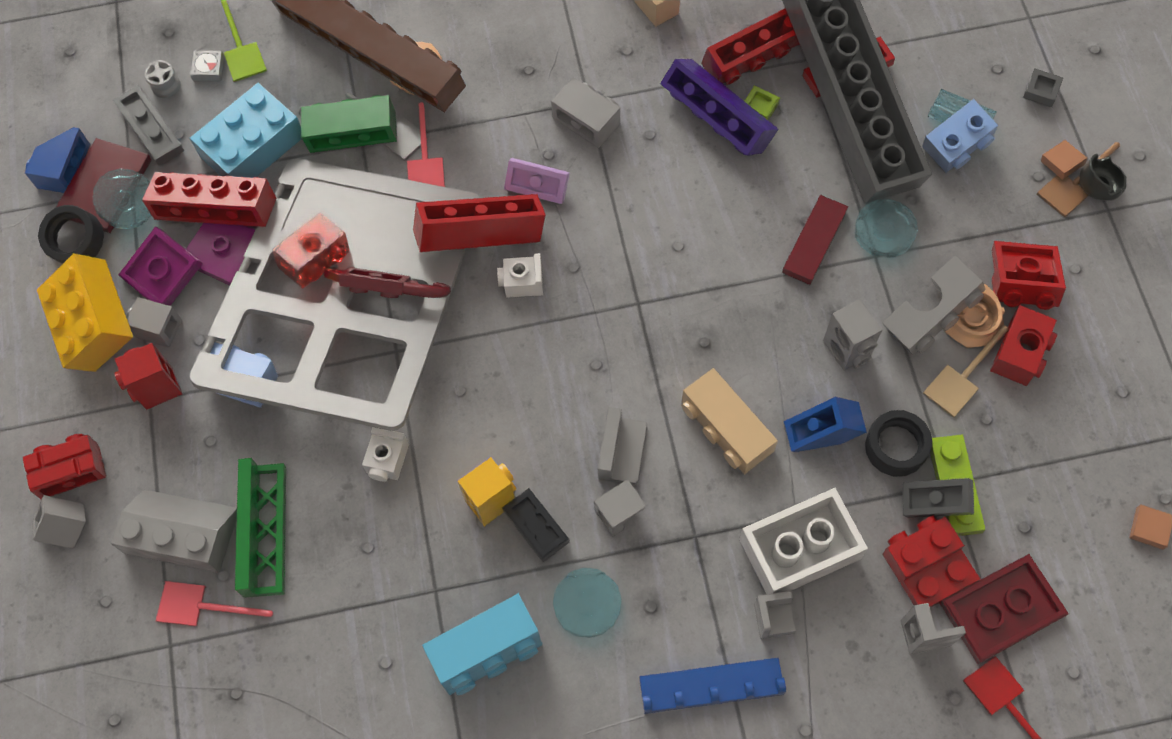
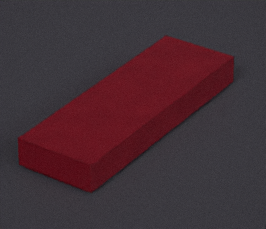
M823 195L819 196L783 267V274L811 285L849 206Z

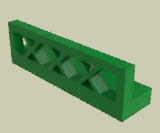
M252 458L238 459L235 590L244 598L285 594L286 466L284 463L257 465ZM277 473V483L266 493L260 488V475ZM259 493H261L264 496L260 501ZM276 494L277 502L274 499H272ZM270 501L276 507V516L265 525L259 519V511ZM259 525L263 527V529L260 532ZM275 526H276V534L272 531V529H273ZM269 533L276 539V548L265 558L258 551V545ZM258 557H260L263 560L259 565ZM275 558L276 567L271 563ZM267 566L271 567L276 572L275 586L258 587V575Z

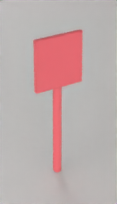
M420 102L418 107L422 159L407 161L408 180L445 187L443 157L428 159L424 103Z
M165 581L156 622L197 626L200 609L264 617L273 616V612L264 609L204 603L202 600L206 586Z

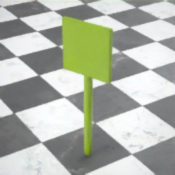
M221 0L237 46L235 49L223 52L233 81L236 82L266 72L267 69L257 42L242 45L227 0Z

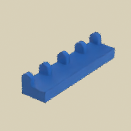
M779 657L639 676L644 714L781 696L786 692L784 677H782Z

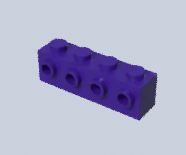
M675 59L660 83L670 92L673 98L688 106L695 116L705 120L713 127L717 134L728 139L744 155L762 154L779 130L693 59Z

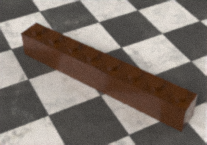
M271 0L282 15L444 113L466 87L460 75L462 71L455 63L449 60L447 62L442 61L431 49L420 48L409 36L404 35L402 37L398 35L387 23L379 24L368 12L364 10L362 12L357 11L347 0Z

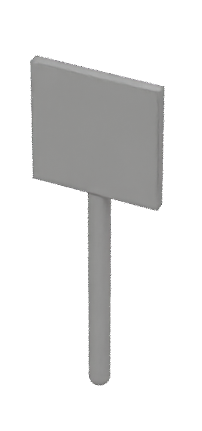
M350 92L345 94L348 99H357ZM403 117L396 124L397 142L382 144L405 161L421 146L420 129Z

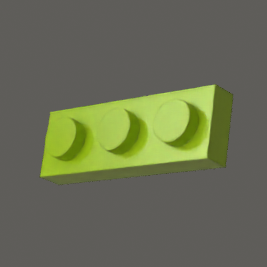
M963 434L932 438L930 455L936 480L962 478L973 480L974 515L946 516L958 536L983 533L986 529Z

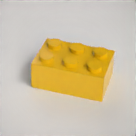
M73 253L37 289L63 368L96 372L133 338L106 260Z

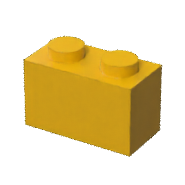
M491 457L458 480L465 502L484 527L504 513L502 507L515 499L514 492L517 490L512 482L514 478L508 468L503 463L498 466Z

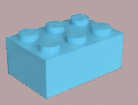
M259 83L255 84L190 137L200 158L220 176L229 175L250 178L257 177L302 139L301 126L297 116Z
M518 593L424 643L422 646L441 685L449 695L456 692L457 696L472 690L476 686L475 681L487 675L490 679L506 671L508 663L518 658L521 662L533 657L539 652L537 648L542 645L539 631Z

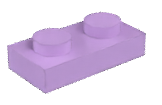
M511 158L508 162L504 190L524 195L538 194L540 199L562 204L565 200L570 172Z

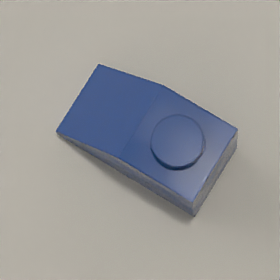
M73 127L35 147L31 158L26 163L25 174L37 189L64 193L85 158L90 143L80 128Z
M833 397L784 421L791 452L840 445L867 433L859 402L840 397Z

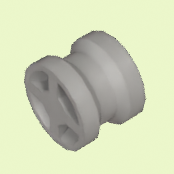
M159 60L148 65L144 72L145 79L156 96L168 98L179 91L180 80L170 63Z

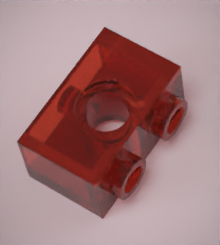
M320 212L275 246L272 251L278 268L303 289L311 282L318 280L325 272V269H329L335 263L342 261L350 252L346 233Z

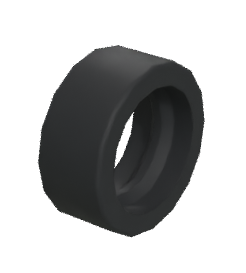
M62 205L45 215L39 227L38 239L40 247L47 256L55 261L64 263L73 253L96 257L103 245L104 232L102 224L96 216L78 206ZM74 218L79 219L85 225V238L80 247L75 251L65 253L58 248V232L67 221Z
M891 410L880 415L872 423L865 440L866 455L871 464L884 474L893 477L910 475L925 463L932 448L931 432L926 423L916 414L905 410ZM895 426L907 429L917 440L918 449L916 454L906 461H898L888 457L879 446V437L884 429Z

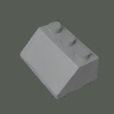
M143 490L121 511L110 544L127 555L220 573L237 519V507Z

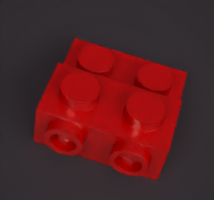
M994 241L992 247L994 273L991 281L993 291L999 302H1004L1009 307L1031 304L1036 305L1041 310L1059 307L1066 290L1058 246Z
M934 515L926 518L916 525L919 531L909 536L905 531L894 535L887 541L890 546L882 554L913 605L928 603L931 608L980 580V577L962 551L965 545L946 516L939 520Z

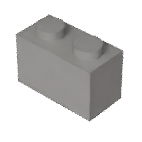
M574 77L551 101L552 117L598 148L621 124L620 107L613 99L605 98L597 93L588 83H582Z

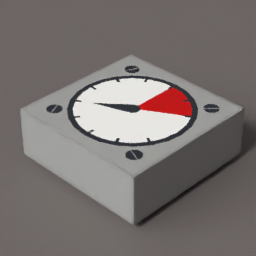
M193 51L190 71L192 80L221 81L225 58L223 52Z

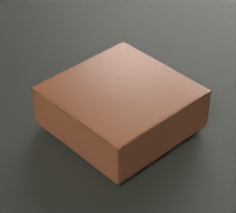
M1066 140L1044 153L1041 158V162L1062 180L1084 166L1087 160L1085 155Z
M1140 504L1136 507L1129 538L1164 550L1168 547L1172 515Z

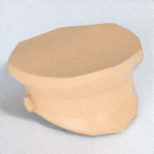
M984 284L986 290L982 292L984 297L972 308L967 306L958 314L960 318L957 323L945 331L948 336L966 348L986 346L1004 326V307H1001L996 294L986 284Z

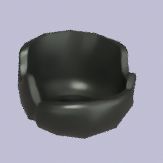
M1094 154L1080 171V184L1084 193L1097 200L1106 201L1119 198L1127 186L1126 175L1119 166L1112 162L1111 157L1097 159L1098 154Z

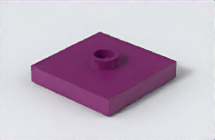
M203 223L186 250L203 263L198 269L199 272L230 286L244 260V254L254 235L255 229L244 225Z
M155 226L118 275L147 300L171 306L203 263L162 229Z

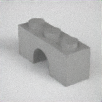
M956 255L931 277L934 286L942 293V299L936 308L930 311H920L915 309L906 300L882 322L886 329L913 356L918 351L923 353L935 342L934 336L942 329L947 331L953 327L960 318L958 314L967 306L969 308L974 307L984 297L982 292L986 289L983 281Z

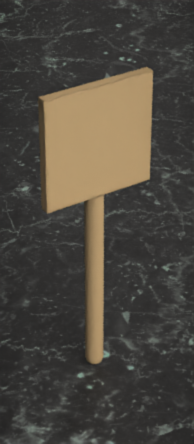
M1003 326L962 374L947 364L923 394L952 417H955L979 389L966 378L1008 331V327Z

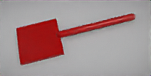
M996 656L963 680L991 716L1006 706L1032 739H1041L1011 703L1014 698L1025 690Z

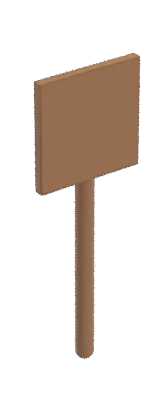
M1115 142L1097 159L1109 157L1120 147V143ZM1056 175L1037 192L1039 197L1064 217L1089 196L1078 185L1080 183V175L1074 180L1069 177L1062 180Z

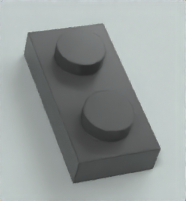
M962 478L903 482V516L917 518L933 515L935 517L974 515L973 480Z

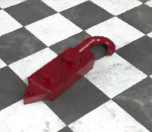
M348 267L345 270L325 269L324 278L339 282V286L349 287V291L353 293H368V290L380 292V296L386 298H398L399 295L403 294L426 298H442L451 293V287L447 284L434 282L433 286L419 284L417 281L412 280L411 276L354 267Z

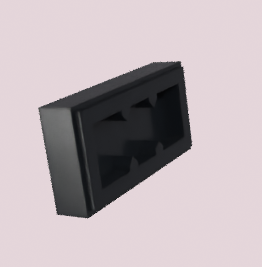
M530 488L502 507L503 512L542 562L570 543V539Z

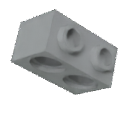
M858 299L832 313L823 341L843 370L852 366L859 368L872 359L871 355L878 345L877 341L882 329L861 299Z

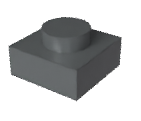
M1034 68L1023 98L1052 107L1058 95L1063 77Z

